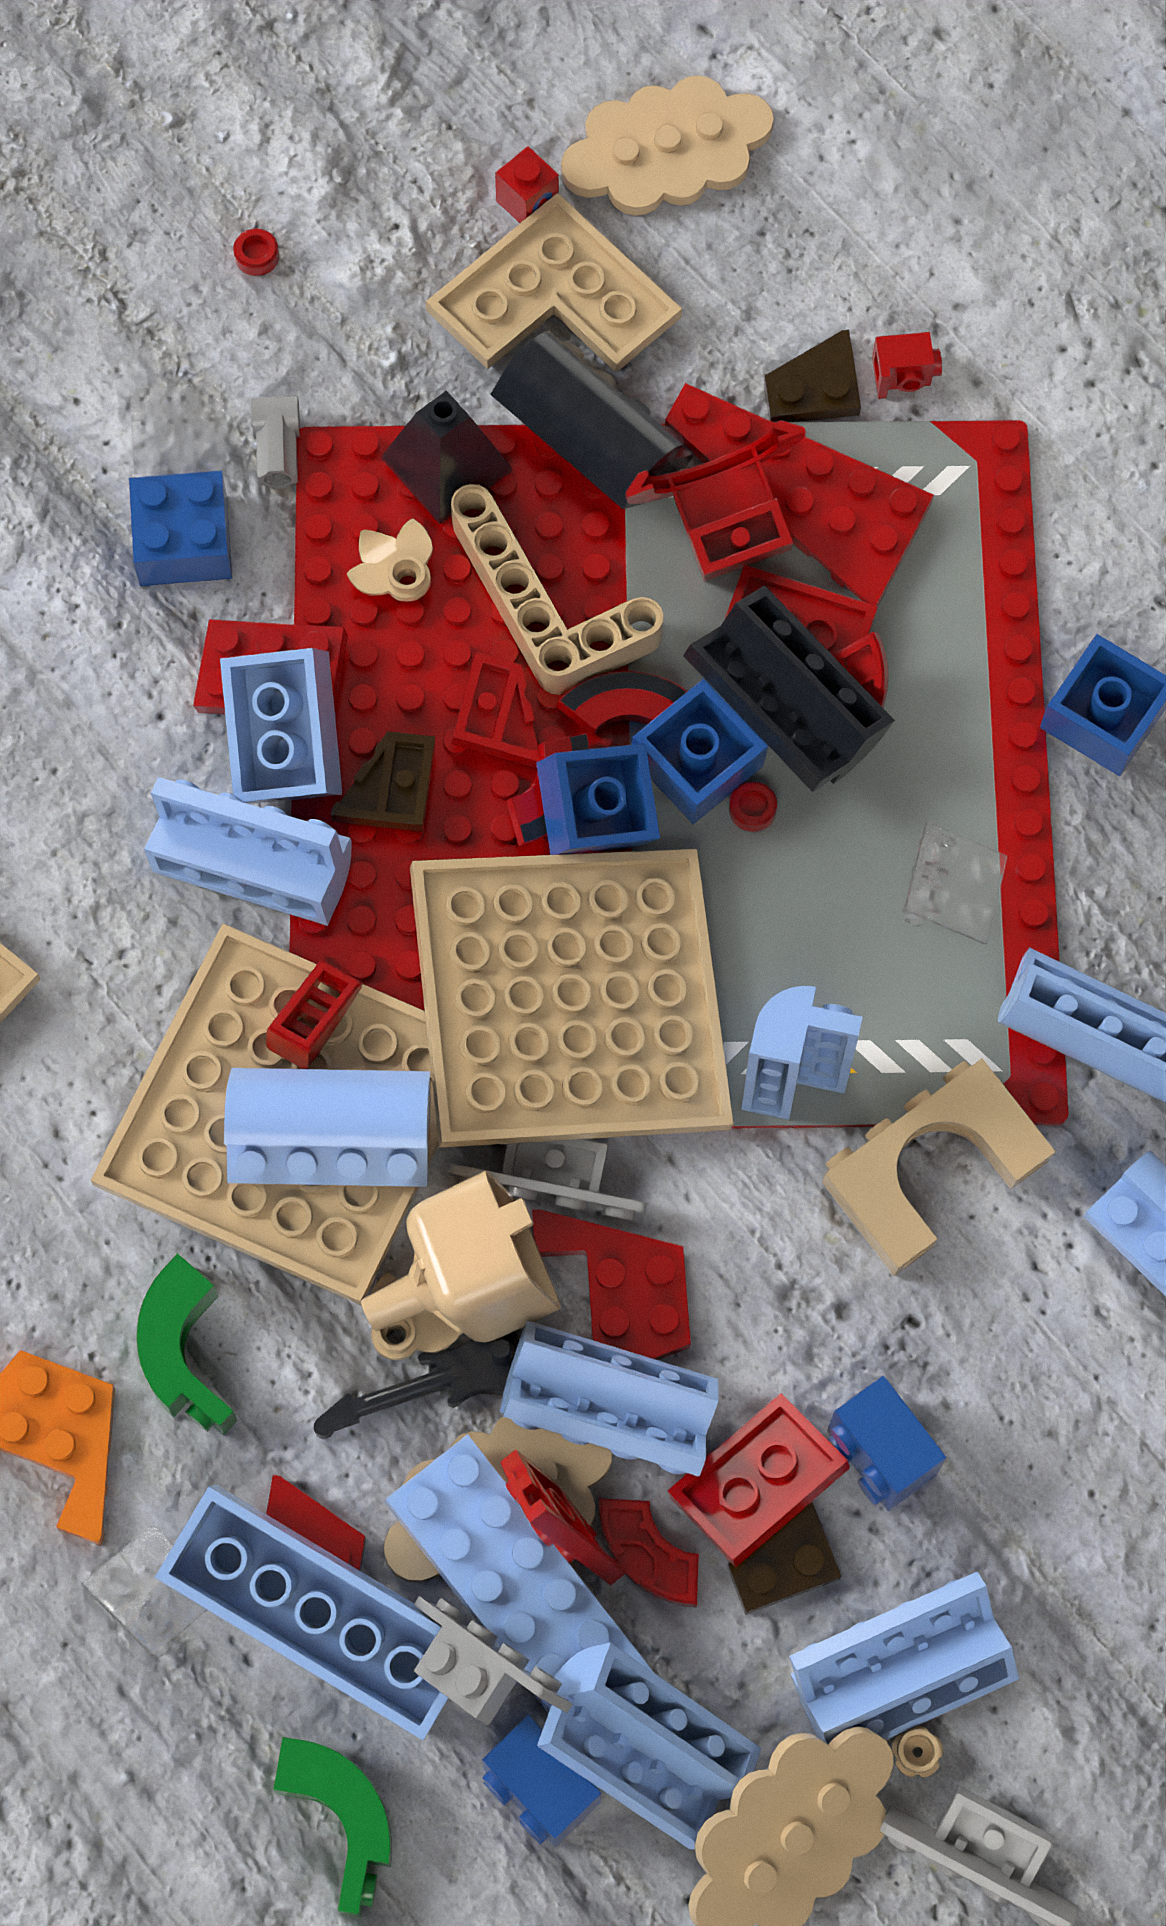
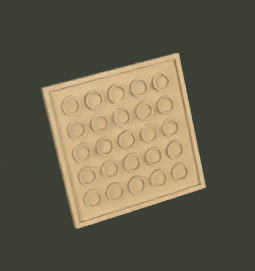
M697 849L412 861L410 874L439 1148L725 1131L731 1129L734 1123Z
M222 923L90 1181L95 1187L361 1305V1300L366 1297L418 1187L227 1183L226 1145H224L226 1090L231 1068L302 1069L267 1048V1028L317 964ZM320 983L317 987L335 998L340 996L339 992L323 983ZM362 984V988L308 1069L430 1071L429 1167L439 1142L425 1011ZM311 999L308 1001V1003L312 1006L327 1013V1008L319 1005ZM300 1016L297 1018L298 1021L312 1029L316 1027V1025Z

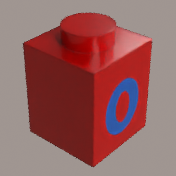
M527 146L495 172L496 202L516 221L521 223L556 193L559 194V174Z

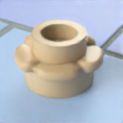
M915 1726L907 1730L905 1734L897 1735L892 1744V1754L897 1759L896 1767L902 1774L908 1777L919 1775L925 1778L934 1774L939 1768L938 1760L943 1756V1745L936 1735H932L923 1726ZM915 1747L922 1750L920 1757L913 1755L912 1751Z

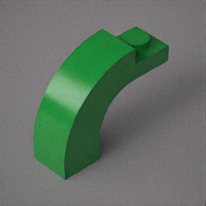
M177 1253L154 1279L140 1308L136 1331L137 1353L140 1365L156 1398L173 1418L188 1403L190 1407L185 1413L206 1432L214 1426L225 1435L238 1421L234 1411L189 1371L185 1359V1346L191 1328L219 1296L215 1286Z
M282 1737L273 1790L277 1795L318 1802L328 1807L339 1817L346 1832L348 1850L338 1912L343 1915L361 1917L363 1905L372 1907L376 1893L378 1875L369 1873L370 1864L391 1867L392 1835L385 1808L371 1782L357 1766L343 1755L314 1742Z

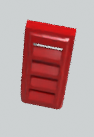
M320 960L267 1028V1048L296 1066L308 1069L361 990L362 982ZM320 983H323L339 992L340 996L335 998L317 987ZM311 999L319 1005L327 1008V1013L312 1006L308 1003V1001ZM300 1016L316 1025V1027L312 1029L298 1021L297 1018Z

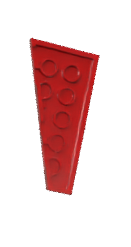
M687 383L684 384L665 418V426L678 432L684 439L683 444L693 451L695 456L703 463L753 443L770 432L774 423ZM804 437L801 442L787 451L761 463L774 499L777 498L793 544L807 557L812 556L831 573L830 577L842 588L846 586L861 601L878 606L932 505L934 494L807 437Z

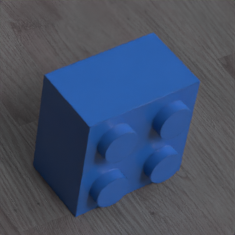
M222 470L129 478L133 563L140 586L233 579L227 493Z
M1096 634L1047 705L1040 728L1120 777L1166 710V675L1099 634Z
M704 678L632 737L631 744H646L651 780L693 825L764 766L768 745Z
M645 743L559 752L536 763L550 855L586 854L637 848L660 839Z
M884 1375L836 1409L827 1429V1432L831 1435L827 1440L848 1462L852 1463L862 1476L858 1480V1484L866 1497L874 1505L881 1502L888 1512L936 1477L947 1458Z
M528 1715L482 1759L483 1768L486 1772L482 1777L484 1780L483 1784L503 1806L510 1800L516 1804L523 1812L518 1817L520 1819L519 1823L539 1845L548 1839L556 1847L600 1804L602 1793L587 1779L537 1746L542 1729Z

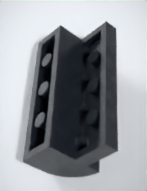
M550 331L539 334L514 356L490 395L622 509L641 505L629 504L625 495L638 473L647 470L649 476H660L685 469L695 453L683 444L684 439L678 432L669 427L662 426L650 416V409L644 403L637 399L629 398L617 388V382L611 375L602 370L595 369L583 359L584 353L578 347L569 342L560 341Z
M766 586L736 602L721 626L690 644L683 655L812 792L829 781L833 784L850 772L877 745L895 721Z

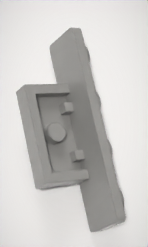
M584 1139L507 1144L502 1173L488 1171L500 1184L509 1185L508 1192L515 1197L536 1200L537 1193L540 1191L557 1195L555 1205L585 1210L586 1201L606 1205L605 1215L633 1220L635 1211H646L647 1202L599 1193L609 1144ZM451 1163L449 1173L460 1175L459 1183L485 1170Z
M421 1596L418 1597L414 1606L442 1627L414 1669L416 1674L475 1719L488 1726L516 1682H519L539 1698L568 1713L573 1703L558 1693L562 1685L560 1681L536 1666L530 1673L525 1669L530 1661L527 1657L505 1643L499 1649L493 1646L498 1636L471 1620L468 1626L463 1624L462 1622L467 1614L447 1600L440 1598L438 1603L434 1605Z
M961 1786L958 1788L937 1830L893 1806L889 1807L880 1831L887 1835L889 1842L898 1849L908 1853H915L917 1851L934 1860L935 1866L946 1875L957 1879L965 1877L982 1886V1891L994 1901L1002 1904H1009L1011 1902L1028 1911L1029 1916L1041 1926H1074L1078 1907L1033 1882L1053 1843V1835Z

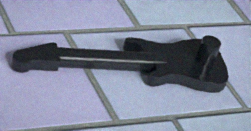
M514 1331L495 1341L478 1342L471 1339L468 1343L455 1349L442 1350L437 1353L423 1352L417 1357L419 1364L436 1366L437 1371L356 1398L347 1393L316 1419L314 1432L318 1438L328 1439L334 1431L360 1423V1417L450 1387L453 1389V1393L448 1398L447 1403L452 1408L459 1406L469 1397L479 1394L503 1395L519 1343L518 1335Z

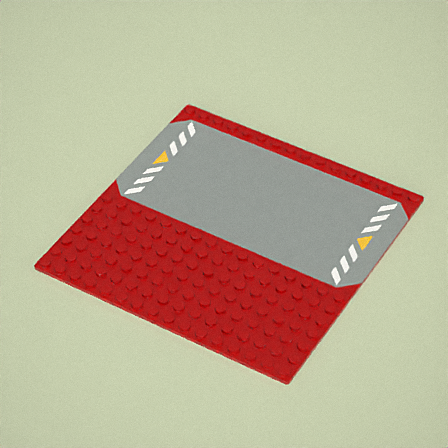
M1021 420L789 422L805 427V437L934 494L932 505L878 605L877 614L870 633L873 631L879 633L886 652L889 682L884 709L895 721L877 745L850 772L833 784L829 781L814 792L768 746L764 766L744 782L754 781L763 783L771 788L776 796L777 811L775 819L764 830L749 832L740 829L733 823L729 814V803L732 793L693 825L651 780L660 839L642 847L594 853L697 849L734 1123L731 1129L874 1127L886 1118L893 1124L908 1113L904 1106L912 1098L926 1089L931 1095L946 1085L942 1078L963 1061L972 1066L981 1058L991 1068L1034 1125H1061L1066 1122L1069 1116L1065 1054L998 1023L1001 1005L1010 993L1022 957L1029 948L1060 962L1046 731L1040 728L1045 708L1028 427ZM478 425L512 467L511 473L487 490L496 502L566 629L577 626L629 600L639 597L650 598L659 604L664 615L662 641L659 647L652 653L612 672L637 671L657 675L676 683L687 691L699 683L703 677L683 655L690 644L721 626L743 568L704 582L673 496L622 509L526 425ZM405 426L302 427L299 429L300 437H297L298 483H296L294 624L344 627L348 634L335 709L342 795L291 800V817L307 822L310 819L325 822L336 830L338 835L351 839L352 850L347 880L328 926L290 914L289 952L315 964L323 960L362 982L363 985L425 1011L410 874L412 861L550 855L547 835L530 844L518 846L507 805V800L523 794L531 786L537 775V768L451 744L475 653L480 652L522 665L527 685L525 693L527 700L532 706L535 719L533 727L538 745L545 741L587 733L590 749L631 745L632 737L643 729L646 724L634 721L615 722L603 727L593 736L556 707L558 700L564 694H551L545 691L538 683L456 536L452 525V516L439 524L382 460L384 452ZM694 455L685 469L703 464V462ZM470 509L463 513L464 516L470 518L479 517L483 514V512L476 509ZM415 519L427 531L433 547L432 555L427 563L431 583L426 594L417 600L405 602L393 598L390 594L372 596L359 591L351 583L347 573L352 568L363 563L359 553L360 532L362 530H370L397 539L400 530L409 520ZM794 544L790 551L749 565L756 569L861 601L846 586L842 588L830 577L831 573L812 556L807 557ZM489 547L483 552L496 556L503 553L504 550L499 547ZM405 576L399 582L403 585H410L416 579L412 576ZM513 584L504 590L511 594H518L526 590V588ZM638 621L631 625L637 631H647L653 627L644 621ZM534 622L525 628L531 632L538 633L548 627L542 623ZM596 641L589 645L595 651H605L611 647L610 644L604 641ZM553 661L547 667L553 671H563L569 665L563 661ZM387 731L435 736L436 745L423 832L332 822L331 820L333 805L336 801L340 803L353 785V778L363 764L372 759L375 754V748ZM813 986L816 987L813 1006L823 1008L825 1004L841 1005L853 1011L852 1015L862 1016L845 1094L797 1084L789 1120L741 1110L755 1024L763 1006L773 996L788 988Z

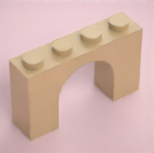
M983 1058L972 1066L963 1061L942 1078L946 1083L945 1086L932 1095L927 1089L920 1092L905 1104L904 1108L908 1113L893 1124L888 1118L882 1120L865 1134L868 1140L867 1143L855 1152L850 1147H846L825 1164L829 1171L824 1175L823 1185L893 1276L932 1249L938 1240L907 1200L898 1182V1156L908 1143L923 1134L942 1131L958 1134L971 1141L982 1152L1010 1190L1048 1163L1056 1152Z

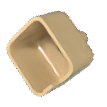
M486 1170L421 1201L411 1209L406 1223L407 1233L415 1253L409 1274L361 1300L365 1316L375 1331L427 1311L438 1316L459 1334L464 1333L469 1338L478 1342L495 1341L523 1328L527 1320L535 1322L561 1310L559 1298L530 1229L534 1223L525 1201L522 1198L515 1200Z

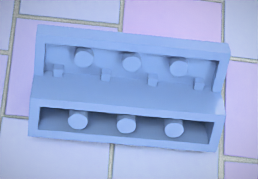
M158 777L151 791V796L159 814V819L144 848L154 873L328 926L342 895L349 872L352 850L349 837L338 835L336 830L320 820L310 819L307 822L290 817L281 809L273 806L260 808L244 803L240 798L230 793H220L217 795L200 790L195 784L186 780L179 779L174 782Z
M1029 948L1022 957L1010 993L1001 1005L998 1023L1166 1103V1013Z
M796 986L783 990L773 996L763 1006L755 1024L741 1110L789 1120L797 1084L845 1094L862 1016L852 1015L853 1011L841 1005L825 1004L823 1008L813 1006L816 987Z
M231 1068L226 1090L224 1145H226L227 1183L427 1187L430 1071Z
M1148 1151L1123 1173L1122 1177L1086 1211L1083 1217L1166 1296V1165L1152 1151Z
M527 1320L509 1371L500 1412L504 1413L503 1417L512 1419L515 1424L525 1429L537 1430L542 1428L561 1434L564 1439L574 1444L585 1445L591 1443L610 1449L613 1454L624 1459L633 1460L640 1458L657 1463L662 1469L673 1474L690 1473L700 1476L706 1460V1434L719 1401L718 1379Z
M978 1572L959 1580L951 1581L944 1587L913 1601L904 1602L893 1610L866 1622H860L844 1632L819 1643L811 1644L805 1649L789 1656L794 1671L791 1673V1677L802 1706L816 1736L827 1744L844 1730L853 1727L869 1728L887 1740L1019 1680L1012 1647L993 1617L987 1587Z
M611 1642L589 1647L578 1652L554 1676L555 1679L562 1683L558 1693L573 1703L568 1713L545 1700H541L550 1707V1711L537 1746L688 1849H695L698 1831L704 1822L715 1814L719 1800L731 1798L733 1789L739 1780L748 1773L754 1772L761 1747Z

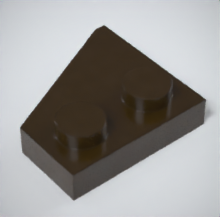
M849 329L836 333L764 376V390L769 421L800 422L860 416L861 403Z
M387 731L375 748L374 756L360 768L353 778V785L340 803L336 801L331 809L332 822L423 832L436 745L435 736Z
M813 1502L807 1505L736 1568L731 1562L727 1565L745 1615L833 1583L842 1577Z

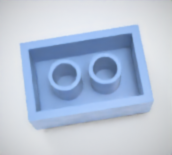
M307 648L220 659L233 795L247 804L342 795L329 652Z

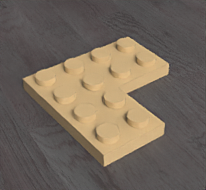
M558 193L425 302L426 311L487 369L554 314L617 373L682 317V308Z

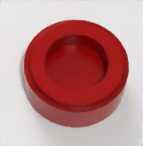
M258 228L249 229L241 233L234 242L233 252L236 265L245 274L262 276L268 274L277 266L279 261L278 243L270 232Z
M754 781L746 782L739 785L733 791L730 797L729 814L737 827L745 831L757 832L764 830L774 821L777 811V799L774 792L767 785Z

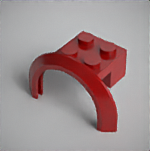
M781 420L773 423L770 432L760 439L712 461L660 476H649L647 470L640 472L625 493L627 502L629 504H641L673 496L704 582L741 569L744 565L749 566L792 550L793 541L777 498L774 499L761 463L801 442L806 434L805 427Z

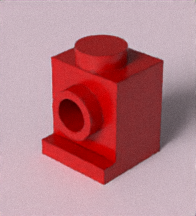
M930 332L875 337L872 364L878 399L887 398L888 390L899 389L903 392H913L925 386H931L932 377L942 375L941 352L939 348H932Z

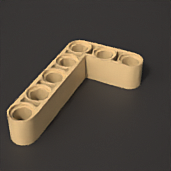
M469 484L462 486L454 493L451 502L454 532L538 683L545 691L558 695L567 693L579 683L594 676L619 669L652 653L659 647L662 641L664 615L662 608L656 601L645 597L629 600L567 630L488 490L480 485ZM470 509L483 512V514L475 518L463 515L465 511ZM489 547H499L504 550L503 553L496 556L488 555L483 551ZM513 584L526 588V590L518 594H511L504 589ZM638 621H644L653 627L647 631H637L631 625ZM538 622L546 625L548 628L537 633L531 632L525 627L530 623ZM596 641H604L610 644L611 647L605 651H595L589 645ZM553 661H563L569 667L563 671H553L547 665Z

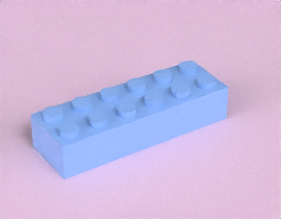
M468 1434L386 1498L385 1504L477 1623L498 1636L494 1643L495 1646L499 1649L505 1643L527 1657L530 1661L525 1669L530 1673L536 1666L554 1677L561 1667L578 1652L610 1642L652 1671L570 1564L560 1554L555 1545L547 1546L536 1534L526 1518L522 1507L507 1490L505 1481ZM533 1694L549 1714L550 1707L543 1703L541 1698Z
M217 1484L208 1486L154 1578L401 1728L424 1740L448 1697L416 1674L414 1669L442 1626L414 1606V1603Z

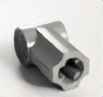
M298 396L252 398L251 415L253 437L257 442L256 470L258 483L266 485L271 489L288 488L289 485L298 483L297 437H300Z

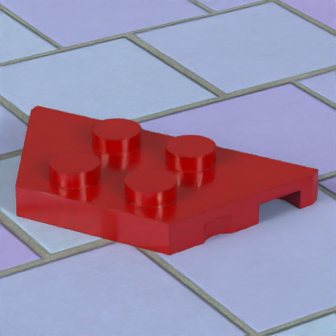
M516 1449L500 1462L509 1480L505 1483L507 1490L522 1507L532 1528L547 1546L550 1547L554 1544L569 1563L577 1559L610 1586L626 1574L618 1560H614L602 1550L594 1538L598 1534L555 1480Z

